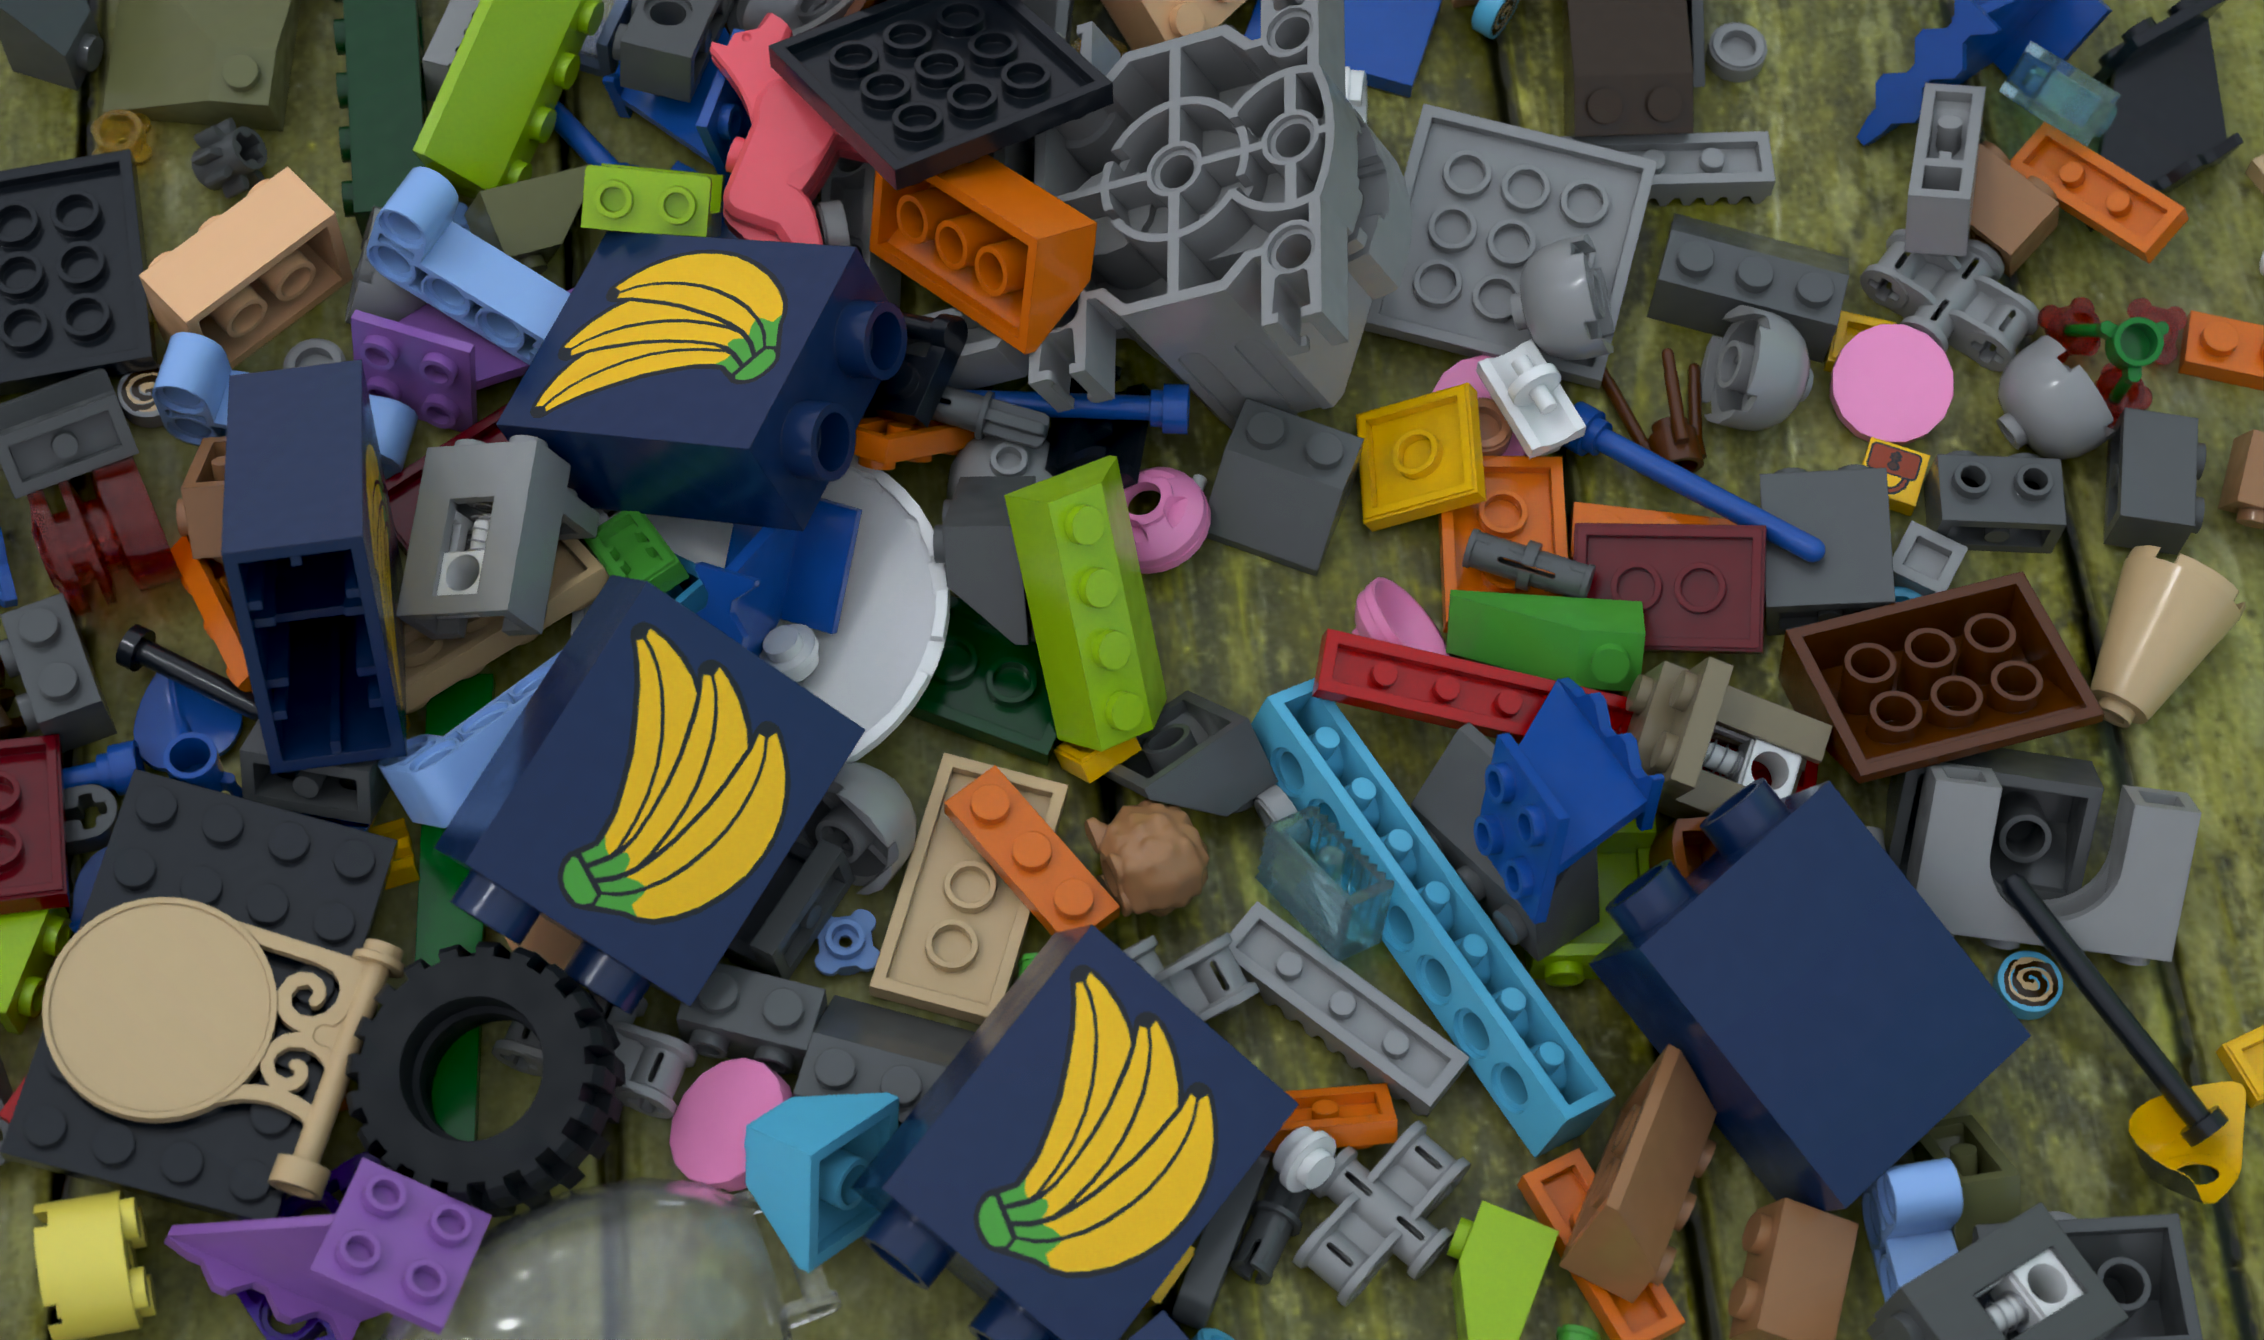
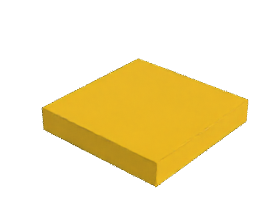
M1469 382L1356 414L1357 436L1364 439L1359 463L1363 523L1372 532L1487 501L1477 391Z

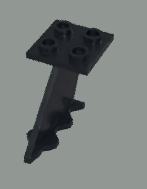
M2181 0L2167 11L2170 16L2159 23H2156L2153 17L2142 20L2121 36L2124 41L2123 43L2112 48L2098 59L2102 68L2085 84L2091 94L2110 84L2097 153L2161 193L2170 192L2203 170L2219 165L2244 143L2238 132L2229 138L2226 135L2208 20L2227 0ZM2086 225L2090 232L2094 231L2093 228Z

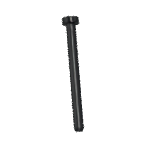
M135 624L123 636L116 652V662L118 665L132 672L138 671L144 666L256 722L259 719L253 692L245 693L237 688L229 679L156 644L154 631L140 624Z
M2013 873L2002 881L2001 889L2005 897L2187 1125L2180 1134L2190 1147L2206 1140L2228 1122V1117L2218 1105L2208 1110L2024 876Z

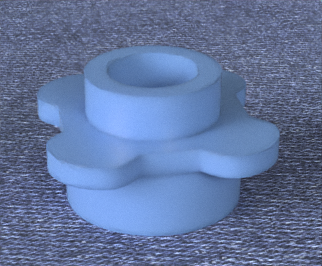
M857 909L851 916L833 917L831 915L817 936L819 953L815 957V966L821 974L825 976H834L836 974L847 976L860 971L869 972L875 969L880 952L873 946L872 932L876 928V919L871 912ZM842 938H849L852 944L849 947H842L839 941Z

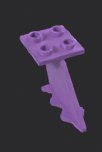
M574 288L568 290L567 292L572 293ZM428 303L398 322L356 309L351 316L354 360L362 359L368 394L398 400L411 407L418 415V420L429 422L438 428H449L463 432L477 423L476 390L525 375L530 366Z
M363 1157L336 1214L172 1225L164 1244L186 1260L199 1265L212 1292L225 1297L249 1289L256 1290L265 1295L275 1319L287 1325L317 1317L329 1323L336 1340H352L360 1322L389 1312L440 1335L492 1215Z

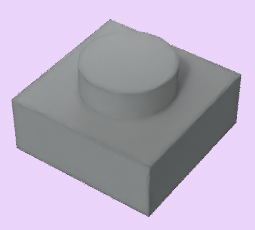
M1911 521L1892 557L1894 586L1907 587L1920 593L1922 596L1947 590L1969 547L1915 521Z

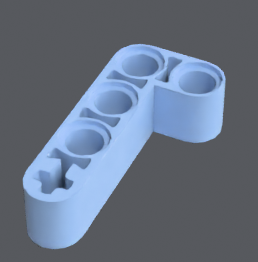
M421 166L412 168L376 216L366 249L370 264L388 280L530 365L571 293L453 222L452 220L458 205V194L455 187L447 178L435 170Z
M192 332L173 334L170 337L152 390V397L168 433L181 441L200 446L203 438L227 436L229 376L248 373L232 370L222 346L206 336ZM369 394L385 479H389L403 470L418 421V415L411 407L398 400Z
M561 651L444 736L421 734L407 740V756L379 760L378 768L412 822L439 828L448 827Z
M1948 1157L1891 1166L1863 1192V1220L1885 1302L1900 1287L1958 1253L1952 1228L1962 1215L1963 1195L1956 1167Z

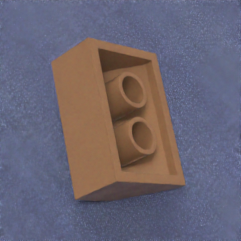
M1668 1044L1622 1105L1596 1169V1175L1587 1192L1559 1263L1560 1267L1631 1303L1637 1299L1650 1282L1660 1286L1666 1278L1677 1253V1249L1668 1245L1673 1229L1678 1232L1681 1231L1696 1203L1697 1195L1688 1191L1693 1176L1699 1179L1703 1175L1717 1145L1716 1142L1708 1138L1717 1112L1680 1049Z

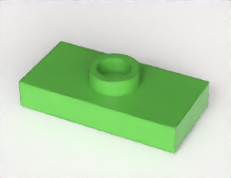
M621 511L598 526L596 538L584 539L609 576L614 575L648 581L664 593L689 578L679 559L648 517L639 511Z

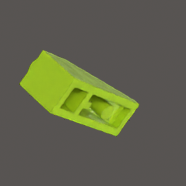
M1483 1200L1474 1221L1461 1217L1447 1252L1448 1256L1459 1260L1451 1280L1458 1340L1520 1339L1559 1230Z

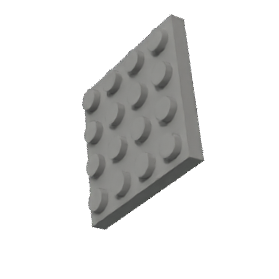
M1423 104L1404 173L1412 216L1411 244L1407 265L1399 289L1372 301L1364 331L1468 357L1480 355L1498 357L1504 355L1523 342L1532 339L1529 329L1517 330L1510 305V295L1520 292L1521 271L1527 260L1543 246L1584 234L1590 236L1596 252L1585 254L1589 269L1602 267L1615 331L1658 160ZM1613 335L1602 338L1611 344ZM1537 347L1545 361L1556 366L1561 374V380L1600 389L1609 354L1589 359L1563 360L1549 356Z

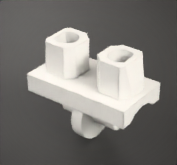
M1532 339L1523 342L1504 355L1486 358L1478 362L1476 368L1478 376L1529 459L1536 456H1547L1560 450L1562 445L1584 436L1587 426L1560 385L1561 374L1554 364L1545 361Z

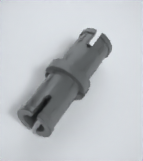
M1476 528L1473 529L1462 562V567H1471L1515 581V588L1526 592L1529 591L1530 587H1535L1564 597L1587 598L1596 565L1584 564L1543 551V544L1530 540L1527 545H1523L1481 532V530ZM1504 558H1507V559H1510V560H1514V561L1520 562V564H1519V563L1512 562V561H1509V560H1506V559H1504ZM1537 568L1552 572L1554 574L1538 570Z

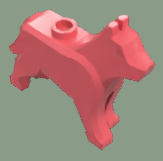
M767 13L757 29L734 33L727 46L712 42L709 50L712 62L741 99L751 121V127L746 139L739 136L735 137L727 155L725 170L731 173L723 193V216L728 229L738 239L824 245L812 202L826 183L840 157L865 163L868 162L770 66L768 46L793 37V33L789 25L773 13Z

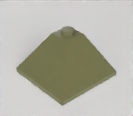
M119 0L102 113L105 117L212 126L228 118H233L236 128L245 126L251 129L283 131L301 0Z

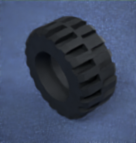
M479 942L475 953L468 952L460 944L442 948L438 953L440 963L430 966L422 958H419L405 967L403 971L408 980L396 990L389 983H386L374 997L376 1001L382 1004L375 1018L371 1020L364 1016L361 1017L354 1036L363 1040L364 1044L361 1054L352 1053L348 1055L345 1076L358 1083V1090L351 1091L346 1095L349 1114L362 1123L363 1127L359 1129L357 1136L366 1152L381 1161V1166L492 1215V1217L512 1216L515 1214L516 1205L522 1203L535 1210L552 1202V1195L549 1190L558 1184H562L569 1190L586 1177L578 1166L589 1154L600 1160L609 1146L610 1142L603 1138L601 1134L606 1122L612 1124L619 1123L623 1103L614 1097L615 1087H621L626 1084L625 1064L615 1056L614 1052L620 1046V1042L614 1027L602 1016L603 1009L595 999L555 963L551 965L538 953L520 946L513 952H510L500 942ZM495 1021H516L526 1026L540 1041L543 1054V1074L540 1087L528 1110L512 1126L486 1139L462 1141L447 1134L438 1125L432 1105L433 1080L438 1065L445 1053L461 1036L478 1026Z

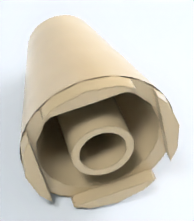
M2152 545L2135 546L2124 560L2090 686L2091 691L2105 713L2103 719L2122 728L2130 727L2131 723L2145 724L2233 628L2246 608L2245 602L2235 604L2234 601L2239 590L2217 571L2179 553L2174 563L2156 558L2161 547Z

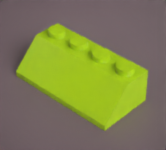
M480 0L412 150L427 168L435 170L447 178L455 187L457 193L475 199L479 191L531 179L532 165L530 162L539 142L545 143L553 132L556 123L555 106L563 88L566 90L571 88L577 78L581 62L579 53L587 35H594L601 24L604 15L603 0Z
M1109 455L1005 494L1004 497L1057 739L1097 751H1104L1153 730L1166 703L1167 694L1117 456Z

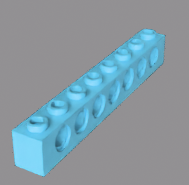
M1315 678L1268 696L1251 725L1278 780L1276 785L1292 801L1308 829L1311 840L1456 1047L1470 1057L1468 1064L1533 1157L1537 1158L1584 1134L1616 1095L1334 701L1312 697Z

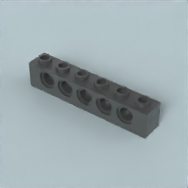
M633 0L631 20L628 25L622 23L619 25L613 42V59L620 61V86L690 103L711 58L709 51L711 43L718 42L736 0Z

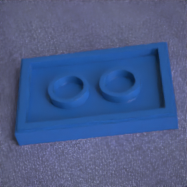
M1261 0L1256 2L1244 35L1251 40L1261 38ZM1344 0L1345 66L1350 67V70L1366 71L1367 86L1410 98L1441 8L1442 0Z

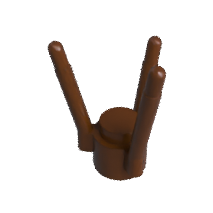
M1665 348L1662 351L1670 417L1656 421L1651 427L1652 434L1648 439L1616 382L1605 367L1601 385L1632 441L1692 473L1700 470L1704 465L1703 459L1707 457L1702 438L1700 366L1697 363H1692L1688 368L1687 419L1684 416L1674 352L1670 348Z

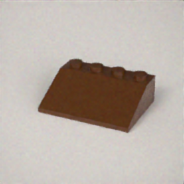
M2023 571L1785 631L1778 679L1794 711L1833 726L1825 750L1859 784L2103 722L2105 715Z

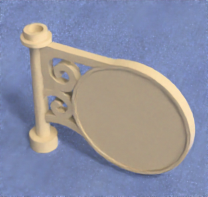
M177 897L139 899L121 904L98 915L75 933L64 946L51 968L45 985L42 1003L43 1030L54 1063L68 1084L93 1106L119 1118L144 1123H169L194 1118L220 1106L250 1103L270 1106L302 1122L303 1128L293 1155H277L268 1183L274 1188L290 1195L319 1201L322 1199L331 1175V1171L320 1165V1161L351 1080L345 1076L347 1058L352 1053L360 1054L364 1041L354 1036V1033L362 1016L373 1020L379 1004L374 997L385 986L388 977L402 978L404 976L403 969L406 965L402 963V959L405 953L402 949L391 943L369 938L365 940L363 948L354 950L351 957L237 921L219 909L202 902ZM263 950L318 967L333 975L340 990L336 1002L324 1013L315 1016L300 1014L293 1007V998L299 990L309 989L312 992V996L309 999L311 1010H319L325 1004L327 988L322 978L312 972H297L288 976L277 990L271 966ZM279 1016L283 1025L293 1033L282 1034L273 1040ZM289 1051L305 1052L315 1057L324 1067V1072L312 1104L295 1095V1093H298L306 1086L309 1080V1069L304 1061L300 1059H292L288 1066L294 1076L285 1078L276 1073L275 1064L277 1059ZM261 1067V1074L266 1085L248 1084Z

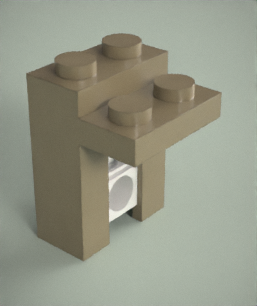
M1710 656L1689 670L1671 662L1663 661L1645 675L1639 674L1626 701V710L1633 713L1627 733L1631 732L1637 740L1643 770L1648 776L1662 773L1665 777L1657 812L1675 819L1707 817L1728 798L1755 781L1751 772L1753 761L1762 763L1769 770L1772 779L1771 787L1780 799L1796 793L1801 773L1805 769L1807 760L1816 764L1822 762L1833 726L1729 686L1728 683L1734 666ZM1717 741L1726 744V747L1718 745ZM1729 746H1731V747H1733V748H1736V749H1738V750H1737V751L1731 750V749H1729Z

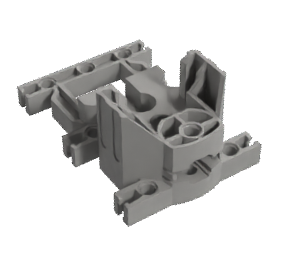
M1261 0V38L1251 40L1229 25L1224 24L1125 52L1122 57L1117 48L1093 21L1077 25V35L1081 39L1080 54L1113 83V104L988 155L1097 222L1091 280L1038 349L1026 355L954 307L921 315L936 318L939 314H950L962 317L967 323L968 337L947 386L957 389L974 390L1023 378L1028 375V384L1057 412L1074 409V398L1069 394L1071 378H1074L1087 391V399L1089 401L1100 403L1115 399L1116 339L1129 338L1167 366L1183 384H1190V391L1231 430L1234 429L1246 398L1297 415L1298 412L1315 408L1327 409L1334 407L1345 393L1372 301L1388 295L1400 287L1407 265L1412 229L1410 198L1405 179L1397 161L1367 123H1364L1362 117L1346 98L1344 0ZM1056 32L1064 39V36L1061 33ZM840 157L822 187L821 202L841 200L848 225L850 246L857 247L888 301L894 303L900 309L901 272L869 251L876 170L869 163ZM907 339L906 353L926 357L931 344ZM864 414L862 419L871 418L874 416Z

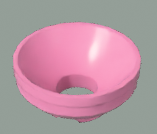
M1168 467L1142 469L1139 473L1138 483L1124 489L1127 507H1129L1131 500L1143 491L1151 490L1161 494L1158 505L1151 512L1143 515H1135L1129 512L1142 574L1160 573L1179 566L1193 556L1208 535L1211 524V510L1208 500L1198 484L1182 471Z
M1377 577L1358 594L1355 606L1356 628L1352 630L1353 634L1449 656V653H1446V643L1432 619L1402 587L1391 580Z

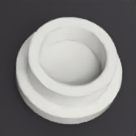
M782 625L774 628L766 635L763 640V650L759 657L797 683L807 678L817 667L819 662V642L812 629L806 625Z
M1308 1126L1300 1127L1291 1132L1279 1145L1273 1157V1167L1279 1172L1280 1183L1290 1192L1294 1193L1301 1192L1307 1188L1315 1189L1322 1185L1329 1178L1335 1167L1336 1142L1325 1131H1314Z

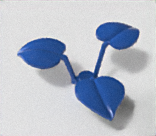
M156 673L141 699L134 723V740L139 745V754L142 760L154 770L167 772L168 777L171 779L222 792V790L228 791L231 795L242 798V788L238 785L234 774L224 771L220 757L230 751L237 742L243 727V716ZM300 813L366 832L370 829L369 824ZM107 846L90 857L77 877L73 893L72 922L69 924L70 930L74 934L78 931Z

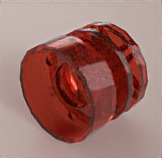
M133 456L91 471L96 498L83 502L69 480L58 483L67 509L60 512H53L43 489L27 495L31 510L32 529L30 530L54 588L58 589L60 593L63 592L77 618L94 613L84 587L88 583L97 580L108 606H112L118 603V593L113 575L115 573L126 570L142 594L182 578Z

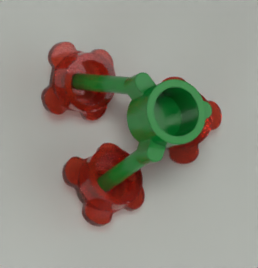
M2085 297L2074 298L2070 305L2059 308L2055 305L2044 306L2039 312L2038 324L2044 328L2045 335L2055 339L2066 349L2065 352L2057 357L2062 363L2066 362L2068 357L2072 355H2094L2100 348V338L2105 340V353L2111 363L2106 364L2101 369V376L2094 385L2101 393L2114 419V422L2107 427L2113 429L2124 407L2140 410L2149 408L2153 397L2150 389L2144 386L2141 379L2142 367L2154 361L2159 365H2167L2176 359L2178 350L2175 343L2178 332L2187 324L2186 313L2180 307L2173 306L2169 309L2152 306L2148 299L2138 298L2127 307V314L2130 319L2116 325L2111 321L2101 323L2094 312L2093 303Z

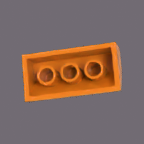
M988 154L974 162L962 164L925 179L919 184L908 186L898 191L875 171L869 251L1023 354H1030L1038 349L1090 282L1097 222Z

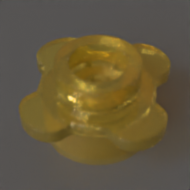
M116 109L104 113L90 127L92 136L96 141V149L92 155L131 149L136 165H145L153 156L152 148L147 144V133L152 128L149 118L144 114L132 113L124 109ZM127 139L125 143L117 144L118 141Z

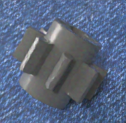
M228 118L194 135L193 138L200 148L196 149L192 155V168L197 179L206 188L211 190L223 189L226 199H231L253 188L258 182L265 179L259 169L266 164L267 149L262 138L253 129L245 126L236 128L233 118Z

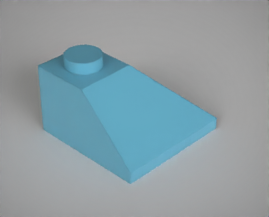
M886 1092L790 1097L746 1125L744 1141L746 1151L745 1185L799 1269L808 1273L863 1236L880 1215L876 1208L851 1187L897 1131L899 1120L898 1096Z

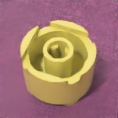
M115 1190L34 1205L33 1214L43 1224L48 1223L46 1226L33 1228L37 1272L43 1307L56 1305L57 1319L62 1320V1323L48 1325L52 1340H80L141 1329L144 1317L157 1315L151 1274L146 1275L145 1267H138L136 1249L148 1247L143 1209L142 1206H137L135 1197L125 1198L122 1190Z

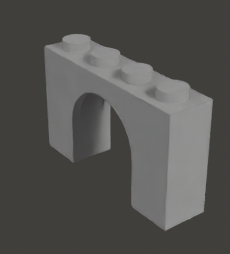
M1945 762L1925 767L1906 878L1954 938L1955 935L1980 938L1981 942L1988 946L2006 950L2017 949L2020 943L2044 946L2002 893L2001 885L1991 875L1990 854L2003 789L1992 768ZM2122 785L2110 849L2100 871L2089 883L2079 890L2060 898L2043 900L2084 953L2088 951L2110 954V957L2115 961L2133 966H2146L2150 963V959L2172 961L2201 818L2200 810L2189 794L2185 792Z

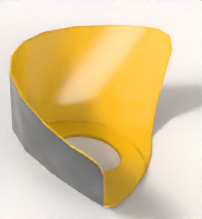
M2234 1081L2208 1083L2191 1087L2208 1110L2218 1105L2229 1119L2217 1132L2193 1147H2190L2180 1134L2187 1125L2163 1095L2150 1099L2135 1110L2129 1119V1134L2141 1168L2152 1180L2171 1191L2203 1204H2215L2227 1194L2238 1180L2242 1169L2246 1091L2243 1084ZM2187 1165H2206L2217 1170L2219 1177L2208 1184L2195 1185L2189 1176L2177 1170Z

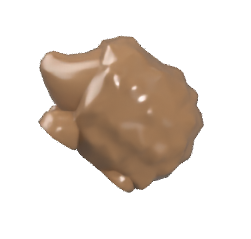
M1144 799L1138 805L1123 806L1110 824H1105L1095 817L1084 822L1087 838L1095 852L1100 854L1103 873L1097 875L1096 879L1120 905V911L1124 917L1130 916L1131 913L1139 915L1148 912L1161 918L1176 908L1185 907L1191 902L1193 897L1201 894L1202 888L1208 879L1207 864L1209 862V855L1207 853V846L1201 839L1198 830L1193 827L1188 814L1182 811L1179 806L1172 804L1163 805L1158 801Z

